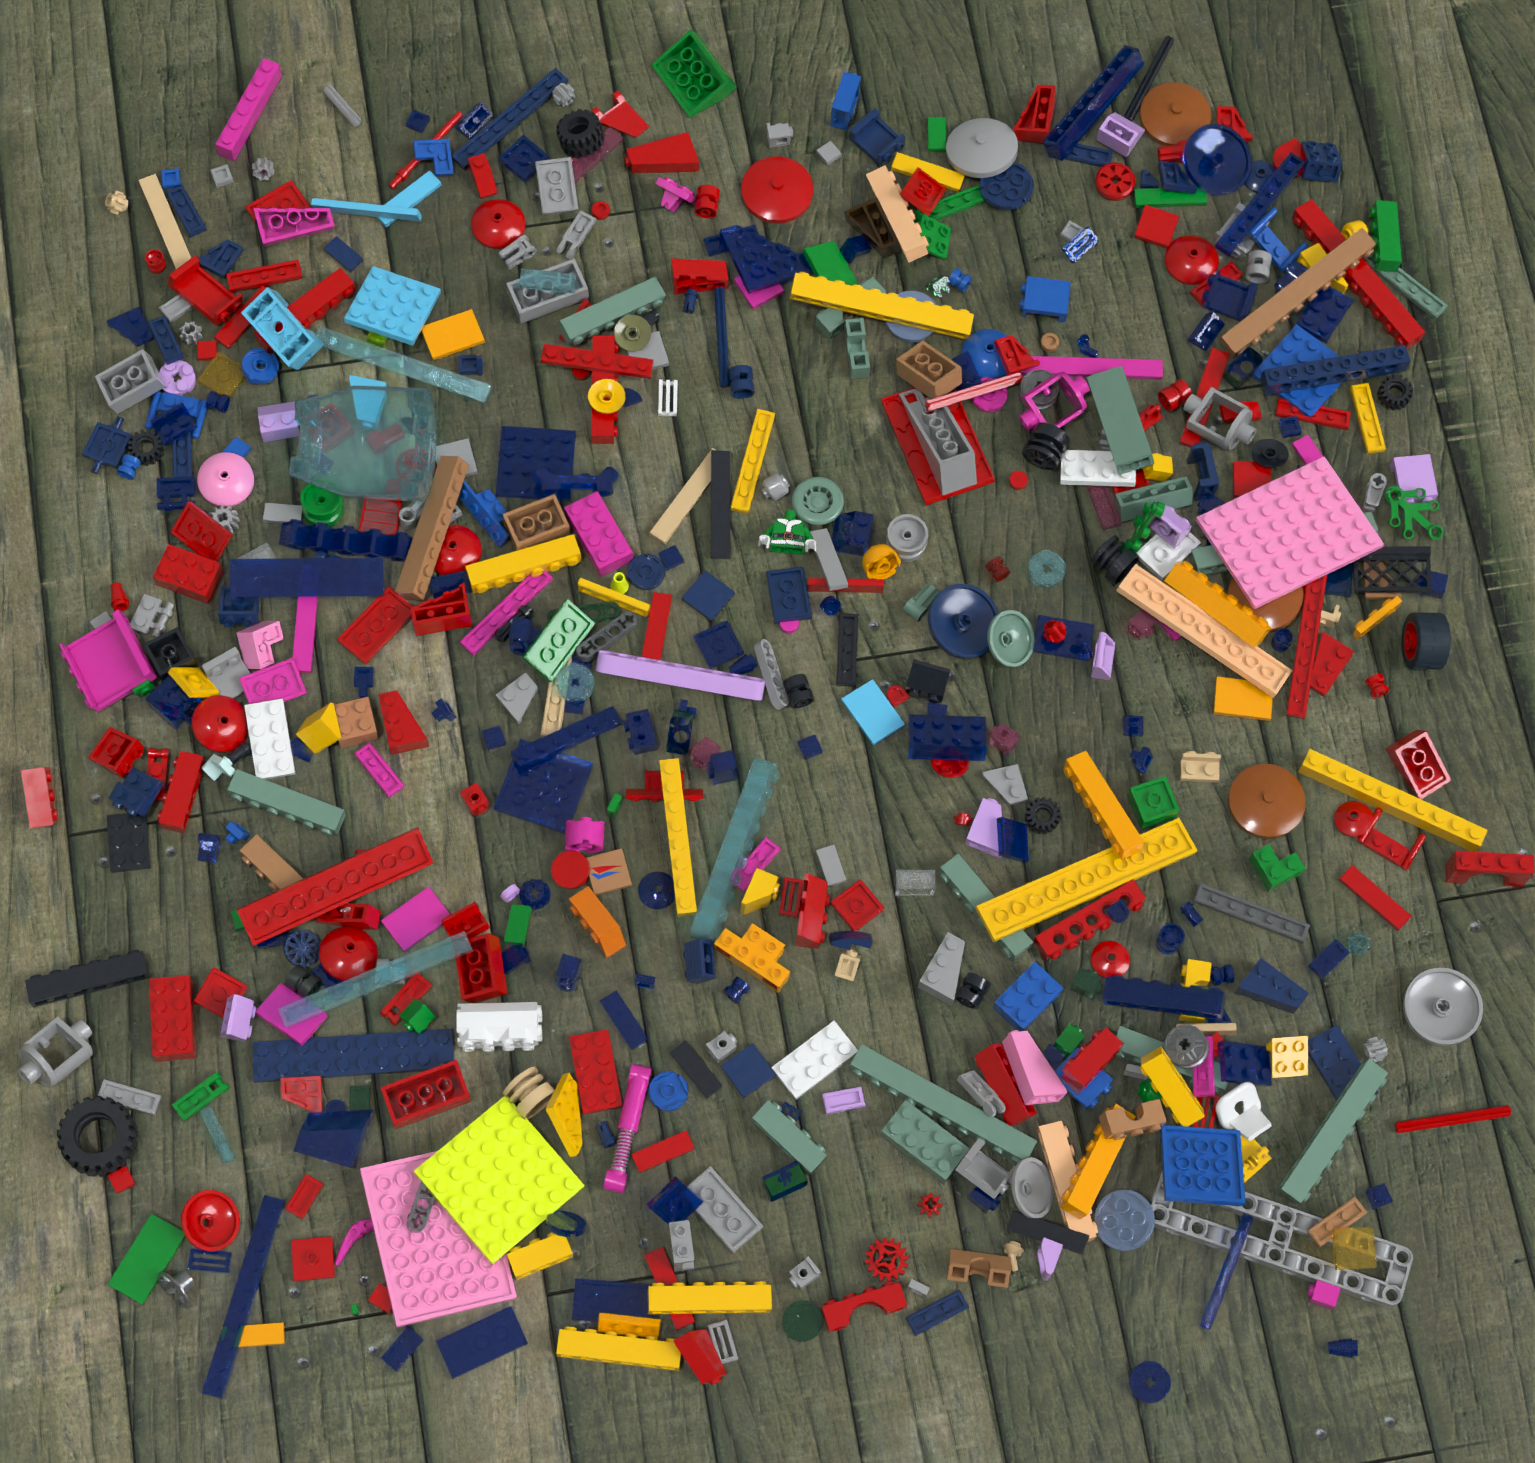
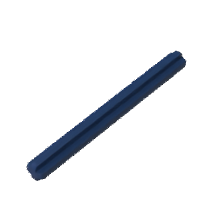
M715 287L720 387L727 388L730 382L725 296L723 287Z

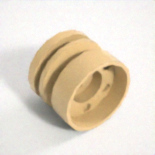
M530 1067L517 1075L503 1091V1095L510 1098L509 1102L511 1104L521 1101L516 1110L524 1120L526 1118L530 1119L548 1105L555 1091L548 1082L539 1085L543 1080V1076L541 1074L537 1075L538 1070L536 1067Z

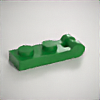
M219 1072L211 1075L172 1104L184 1122L230 1089L229 1085L222 1081V1076ZM213 1084L217 1086V1089L214 1091L210 1088Z

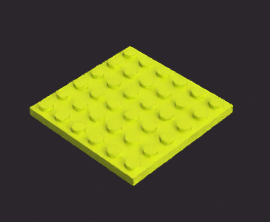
M505 1096L413 1172L492 1265L585 1186L529 1120L522 1118L516 1110V1105L509 1102L510 1098Z

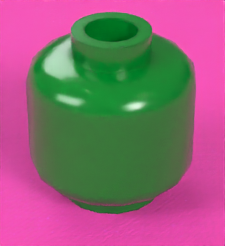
M1148 1078L1142 1081L1138 1088L1140 1100L1144 1103L1160 1099L1162 1104V1095L1159 1091L1157 1093L1154 1091L1150 1083L1152 1080Z

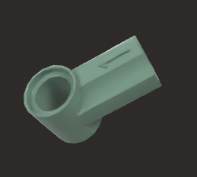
M926 584L915 597L910 598L903 611L917 622L920 621L939 592L933 585Z

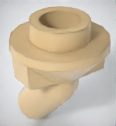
M1010 1241V1243L1004 1245V1253L1011 1257V1271H1017L1016 1256H1021L1024 1253V1249L1021 1248L1022 1245L1020 1243Z

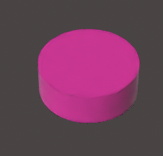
M799 621L780 622V629L786 634L796 632L799 626Z

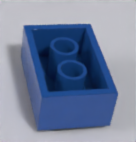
M1034 962L994 1002L992 1008L1015 1030H1019V1032L1025 1031L1061 995L1064 988L1041 966Z

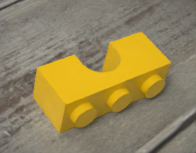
M1188 959L1186 964L1182 965L1181 976H1184L1183 983L1179 985L1178 995L1182 996L1181 1002L1177 1003L1176 1014H1179V1021L1198 1024L1204 1022L1207 1000L1197 998L1193 993V987L1208 985L1212 963Z

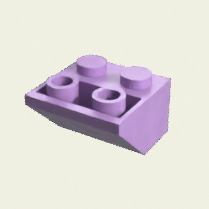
M1114 112L1106 118L1099 128L1096 140L1127 157L1145 132V129Z

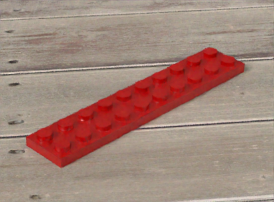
M416 827L236 910L254 946L423 869L434 862L419 828Z

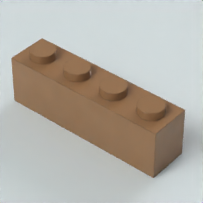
M257 834L240 849L241 860L248 867L252 865L256 869L254 872L259 878H265L269 881L268 886L274 892L303 879Z

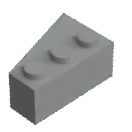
M947 932L918 985V988L950 1006L953 1005L965 944L964 940Z

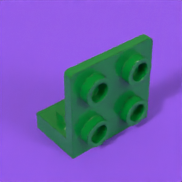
M924 214L916 217L913 221L914 223H919L922 230L920 235L921 237L925 236L929 244V246H926L928 253L942 260L947 259L951 227Z

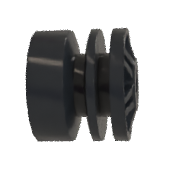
M1036 423L1030 433V439L1027 440L1022 450V455L1030 464L1040 469L1055 470L1062 459V453L1065 452L1070 438L1063 430L1052 424Z
M1116 535L1104 542L1090 561V565L1093 568L1097 567L1099 573L1108 569L1104 577L1114 586L1128 575L1140 558L1131 548L1122 552L1125 543L1123 541L1119 542L1120 538Z

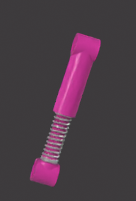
M636 1064L631 1066L627 1091L617 1128L620 1132L617 1137L619 1140H617V1147H615L612 1167L606 1173L603 1187L605 1190L624 1193L628 1175L626 1174V1164H628L626 1161H628L627 1157H629V1150H631L629 1148L631 1147L630 1143H633L631 1141L633 1140V1134H637L646 1090L652 1071L650 1067Z

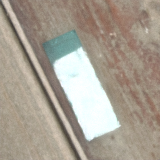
M521 268L519 288L574 294L576 274Z

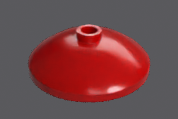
M493 199L484 202L475 210L471 219V229L474 237L482 245L493 249H504L517 238L523 236L526 226L525 217L521 209L513 202L504 199Z
M1185 235L1170 243L1165 253L1164 262L1168 273L1175 280L1187 285H1199L1216 273L1219 257L1215 247L1208 240L1195 235Z
M449 525L434 571L448 578H458L467 575L465 566L480 562L482 556V547L478 536L465 526ZM451 544L456 545L454 548L449 547Z
M223 695L208 697L199 703L193 712L191 720L193 734L197 741L208 750L221 753L232 751L240 746L239 743H243L248 735L245 709L231 697ZM221 718L226 719L227 723L223 724Z
M354 927L334 929L323 938L320 944V963L323 969L335 979L345 982L364 979L372 973L377 964V945L373 938L361 929ZM351 946L353 949L349 950L347 947Z
M215 1190L201 1191L190 1197L185 1203L181 1213V1227L186 1239L194 1247L208 1252L218 1251L230 1245L238 1234L240 1226L238 1209L234 1202L224 1193ZM203 1220L207 1221V1226L203 1225Z

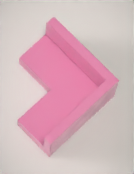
M262 621L237 632L243 661L247 669H262L275 663L270 645L284 639L279 621Z

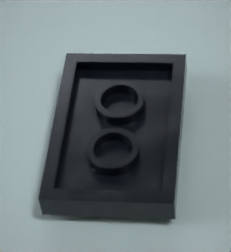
M129 813L107 815L111 873L151 869L147 814L145 817L139 814L135 817Z

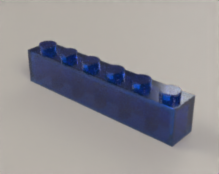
M1112 975V977L1106 976L1102 999L1105 1005L1222 1020L1226 997L1224 992H1221L1218 988L1206 990L1196 985L1183 987L1179 983H1170L1168 985L1162 984L1158 980L1145 982L1140 978L1134 977L1130 980L1124 979V977L1119 975Z

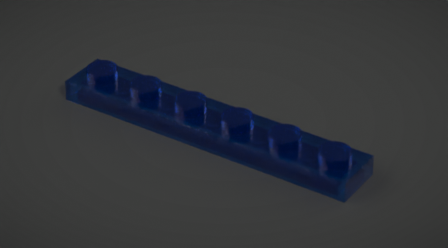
M612 706L511 751V757L519 770L618 727L622 725V720Z

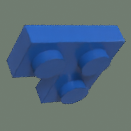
M449 139L413 141L415 160L433 159L436 177L453 176L454 171Z

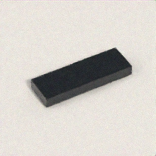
M686 1040L670 1052L706 1099L722 1088L721 1083Z

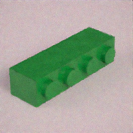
M1376 200L1373 207L1369 209V218H1371L1370 232L1373 235V241L1376 243L1372 262L1375 263V270L1397 272L1402 263L1397 202Z

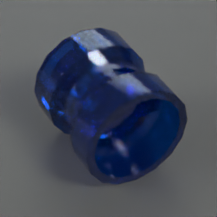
M211 390L206 400V408L211 410L217 409L221 413H226L230 403V396L226 394L219 395L216 391Z
M1286 628L1278 629L1271 640L1272 648L1277 652H1285L1293 640L1292 632Z
M1226 964L1223 967H1211L1210 976L1213 986H1219L1221 983H1234V972L1231 964Z
M738 976L732 980V985L726 986L723 989L724 994L735 1004L741 1000L743 994H747L750 991L747 983Z

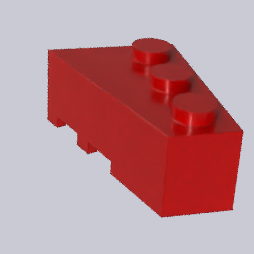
M1037 85L1028 101L1026 109L1021 113L1017 125L1013 128L1018 141L1050 142L1056 104L1055 86Z
M671 258V278L674 295L684 294L687 292V289H694L697 292L714 291L715 287L728 289L726 261Z
M398 691L378 694L391 755L429 747L426 736Z

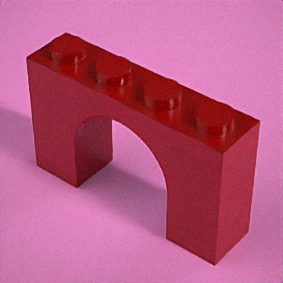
M1455 851L1445 864L1446 883L1465 884L1470 877L1475 875L1500 874L1503 875V886L1523 887L1534 875V855Z

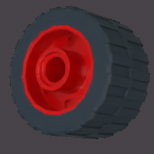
M1412 612L1406 617L1402 629L1401 648L1403 660L1409 669L1441 670L1447 664L1451 648V632L1448 619L1443 613Z

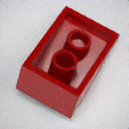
M1416 729L1385 748L1394 766L1417 798L1422 799L1451 781L1427 731Z

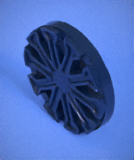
M295 931L284 942V955L294 966L298 964L303 967L309 966L319 957L320 941L310 931ZM298 933L300 934V940L296 936ZM291 938L295 941V944L290 942ZM312 938L315 940L314 943L308 944ZM317 946V950H313L310 948ZM287 947H293V950L289 951L287 950ZM295 953L296 955L291 959L290 954ZM309 953L315 954V957L312 958ZM305 956L309 960L308 963H305Z

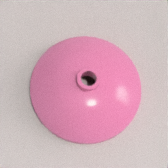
M228 452L218 453L209 457L201 465L197 476L198 488L202 496L213 505L235 506L243 502L250 495L254 486L253 470L249 463L237 454ZM223 473L228 474L226 478L221 477Z

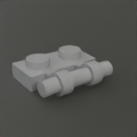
M144 594L130 623L133 631L147 636L151 629L154 630L152 637L160 636L166 629L165 624L168 618H171L173 614L174 604L167 602L165 608H161L162 600ZM157 614L160 615L158 623H154Z

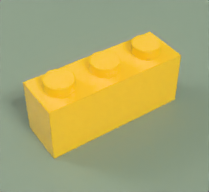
M559 1231L551 1232L547 1235L548 1238L543 1240L537 1238L530 1241L526 1247L521 1248V1246H517L510 1250L507 1257L516 1280L573 1258V1253L564 1231L560 1233Z

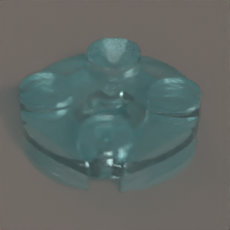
M1045 549L1031 558L1028 572L1031 581L1041 588L1056 587L1064 579L1066 563L1058 554ZM1043 566H1049L1052 572H1043Z
M571 663L565 666L557 675L556 686L558 693L563 699L570 702L584 701L592 694L594 689L592 672L587 667L578 663ZM578 679L580 685L571 686V680Z

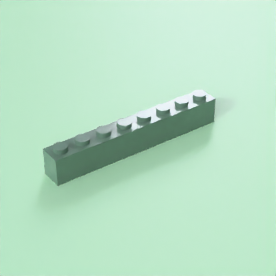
M1370 1059L1363 1060L1277 1188V1191L1295 1204L1307 1201L1311 1195L1309 1191L1312 1186H1316L1320 1182L1322 1171L1324 1169L1327 1170L1332 1164L1333 1160L1331 1158L1334 1153L1337 1154L1342 1149L1344 1138L1349 1137L1354 1131L1353 1125L1356 1120L1360 1121L1364 1116V1108L1367 1104L1370 1105L1376 1098L1375 1092L1386 1083L1387 1071Z

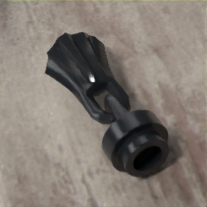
M527 604L521 605L518 608L519 613L494 632L497 641L505 642L509 634L524 619L529 620L532 617L533 610Z

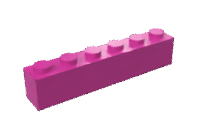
M265 58L262 59L215 144L219 156L235 162L282 77L280 64Z

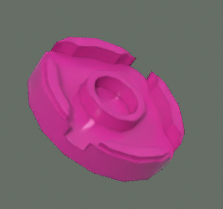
M984 377L979 379L976 383H974L973 386L994 379L990 377ZM1007 388L971 398L974 406L983 412H996L1007 401Z

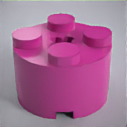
M581 817L580 821L567 820L565 822V849L567 851L572 850L579 853L580 850H587V853L603 851L604 822L592 821L590 817Z

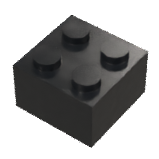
M178 627L143 644L163 684L173 679L168 673L170 668L198 667Z

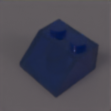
M859 511L840 514L835 519L831 539L836 552L864 556L868 550L874 514Z

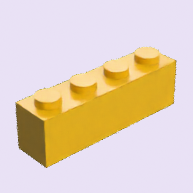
M1162 1046L1141 1057L1140 1069L1145 1077H1150L1152 1080L1150 1083L1156 1093L1160 1092L1163 1104L1166 1108L1170 1107L1173 1111L1172 1116L1177 1124L1181 1123L1182 1126L1188 1127L1205 1117L1203 1107L1197 1098L1194 1097L1193 1092Z

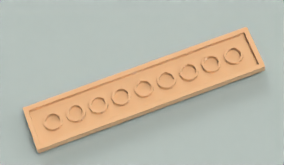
M1137 564L1134 565L1116 590L1273 698L1293 671L1259 647L1253 648L1197 605Z

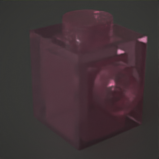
M1142 609L1129 621L1127 626L1128 632L1139 640L1144 637L1148 638L1155 631L1154 628L1157 625L1158 619Z
M1002 722L999 727L994 726L991 730L989 743L1008 756L1019 742L1021 735Z
M705 736L700 743L696 742L690 750L692 763L698 768L702 767L704 770H707L720 755L721 747Z

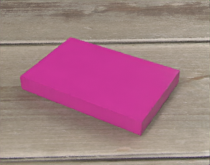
M293 658L239 678L249 704L283 699L286 702L307 694Z
M427 887L382 919L381 923L405 953L443 925L441 920L449 916L450 913L430 887Z
M282 983L277 986L255 1011L257 1016L301 1046L306 1043L327 1019L326 1013Z

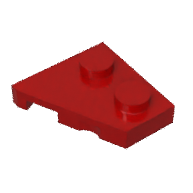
M322 1077L281 1078V1098L318 1115H323Z

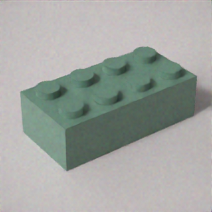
M907 1100L900 1106L880 1134L883 1139L943 1185L970 1150V1148Z

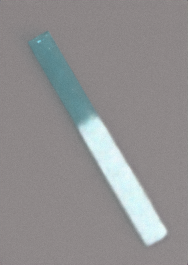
M321 326L318 327L316 336L324 344L323 348L483 403L487 402L492 388L489 384Z

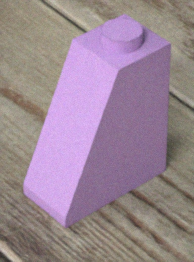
M983 798L965 845L1001 859L1004 852L1001 805L994 799Z

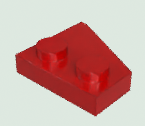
M1217 106V141L1252 142L1253 136L1245 128L1246 124L1239 117L1237 109L1230 106Z
M1013 335L994 341L1007 375L1040 365V361L1038 359L1034 360L1027 353L1028 350L1020 345Z

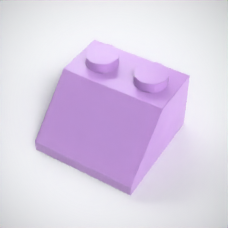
M295 401L258 407V419L263 442L300 436Z
M1167 505L1160 518L1154 516L1148 525L1152 531L1174 549L1185 539L1192 527L1187 519L1181 518L1171 506Z
M236 994L227 998L220 1037L242 1042L247 1037H250L252 1026L249 1025L250 1019L254 1018L256 1006H253V1000Z

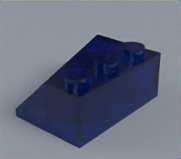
M373 1110L308 1113L299 1132L294 1152L346 1167L356 1168Z

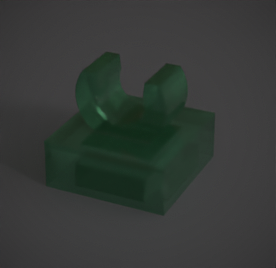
M939 276L925 285L928 292H934L937 298H941L940 289L942 288L945 293H948L950 290L946 284L950 281L947 276Z

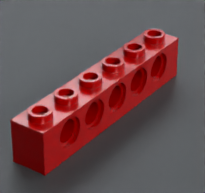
M1133 879L1035 936L1033 942L1045 961L1049 959L1055 960L1062 955L1061 952L1068 949L1070 951L1076 948L1081 940L1088 941L1094 937V933L1098 930L1103 932L1111 926L1110 923L1116 920L1120 922L1128 916L1129 912L1133 911L1135 913L1142 909L1146 897ZM1119 900H1126L1128 902V905L1122 906L1119 903ZM1109 909L1112 915L1107 916L1102 910ZM1091 918L1096 924L1089 925L1086 919ZM1076 928L1079 931V934H1072L1070 932V929ZM1058 937L1062 939L1063 943L1056 944L1053 939Z

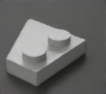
M525 673L497 693L496 698L513 719L520 724L526 709L529 708L531 700L538 690V686Z
M1018 764L982 772V778L986 779L993 786L994 791L1002 796L1008 806L1028 801Z

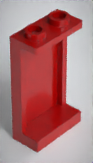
M195 255L169 275L168 287L216 326L221 322H225L232 313L237 312L243 306V295L240 293L235 296L200 267V259Z

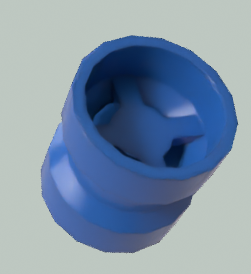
M955 268L947 283L958 287V290L964 293L973 277L968 274L965 275L960 269Z
M124 454L122 465L118 467L116 472L125 479L133 480L136 475L135 470L139 468L141 461L132 455Z

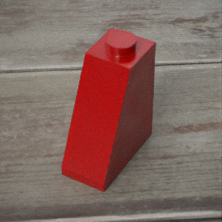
M707 1329L689 1331L673 1340L702 1385L710 1383L713 1386L722 1381L721 1377L727 1373Z

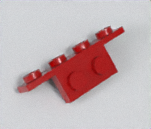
M645 770V789H626V799L631 801H640L641 799L659 801L664 799L661 772ZM680 771L683 799H688L689 801L703 799V789H684V771Z

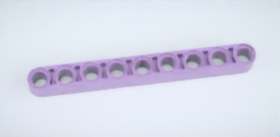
M604 650L598 651L595 669L606 674L752 700H762L765 680L761 678Z

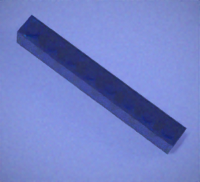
M1124 45L1043 140L1049 157L1063 161L1142 68L1144 63L1138 48Z

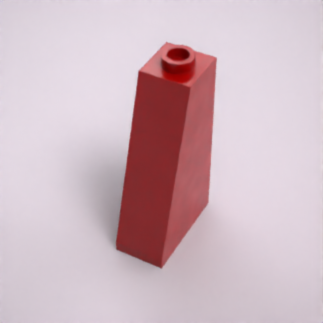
M688 132L626 149V157H624L626 167H630L632 173L699 171V160Z

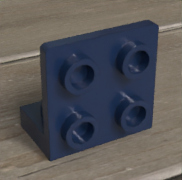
M1302 141L1301 147L1306 158L1302 178L1337 182L1343 163L1336 145L1329 142Z

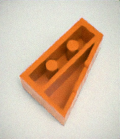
M589 886L569 898L571 903L570 911L574 917H579L580 924L584 930H588L590 937L595 944L597 943L606 958L626 946L618 923Z

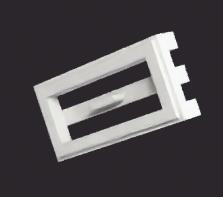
M659 380L658 416H677L678 380ZM663 386H666V411H662ZM670 386H674L673 412H670Z

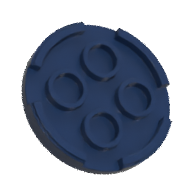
M1014 162L1007 170L998 175L980 178L979 189L983 199L992 207L1000 210H1013L1029 201L1033 193L1034 182L1026 170L1027 168Z

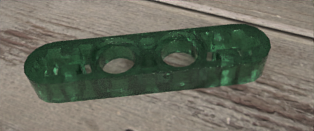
M615 602L577 606L587 616L588 611L596 610L598 615L595 618L589 617L595 623L613 621L620 616V607ZM609 608H613V615H610V612H608ZM553 609L548 612L547 623L558 609ZM601 609H603L604 616H601Z

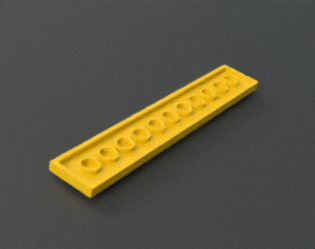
M1177 818L1140 834L1144 845L1139 853L1121 860L1118 854L1116 855L1113 852L1112 847L977 905L975 909L992 941L995 942L1121 887L1133 879L1137 880L1196 854L1198 850L1180 818Z

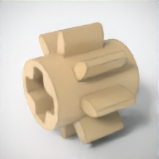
M115 190L114 194L109 193L107 195L105 205L111 213L118 215L119 211L124 212L127 209L128 200L125 199L124 193Z

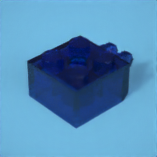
M170 675L145 699L148 706L174 729H177L183 722L192 728V719L189 716L194 712L198 704L202 702L201 697L189 698Z

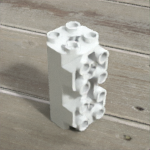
M537 1002L457 1004V1033H459L457 1043L458 1047H463L462 1051L473 1052L474 1049L491 1052L494 1051L495 1046H502L503 1051H513L514 1048L531 1051L534 1050V1046L538 1045L539 1041H542V1025H539V1022H542V1008Z

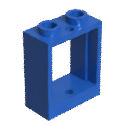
M843 73L832 105L830 126L848 130L859 97L861 76L855 73Z

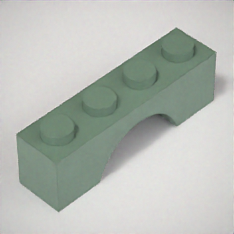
M874 277L869 280L865 279L860 283L863 289H878L881 293L887 294L886 290ZM827 308L826 310L822 309L816 315L815 325L828 340L843 331V315L845 312Z

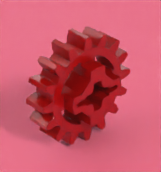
M884 1237L882 1243L875 1240V1247L869 1245L868 1248L871 1252L865 1253V1256L869 1259L865 1260L864 1264L870 1265L867 1268V1272H874L872 1278L879 1276V1282H882L883 1278L890 1282L891 1277L898 1280L897 1274L904 1275L905 1272L902 1268L908 1267V1264L904 1263V1261H907L909 1257L903 1255L906 1252V1248H899L901 1242L895 1245L893 1238H891L890 1242H887ZM885 1247L892 1248L894 1251L886 1250ZM877 1251L879 1258L873 1262V1255ZM884 1256L886 1258H891L889 1264L887 1262H882ZM900 1258V1265L896 1269L894 1262ZM879 1269L886 1270L888 1273H883Z

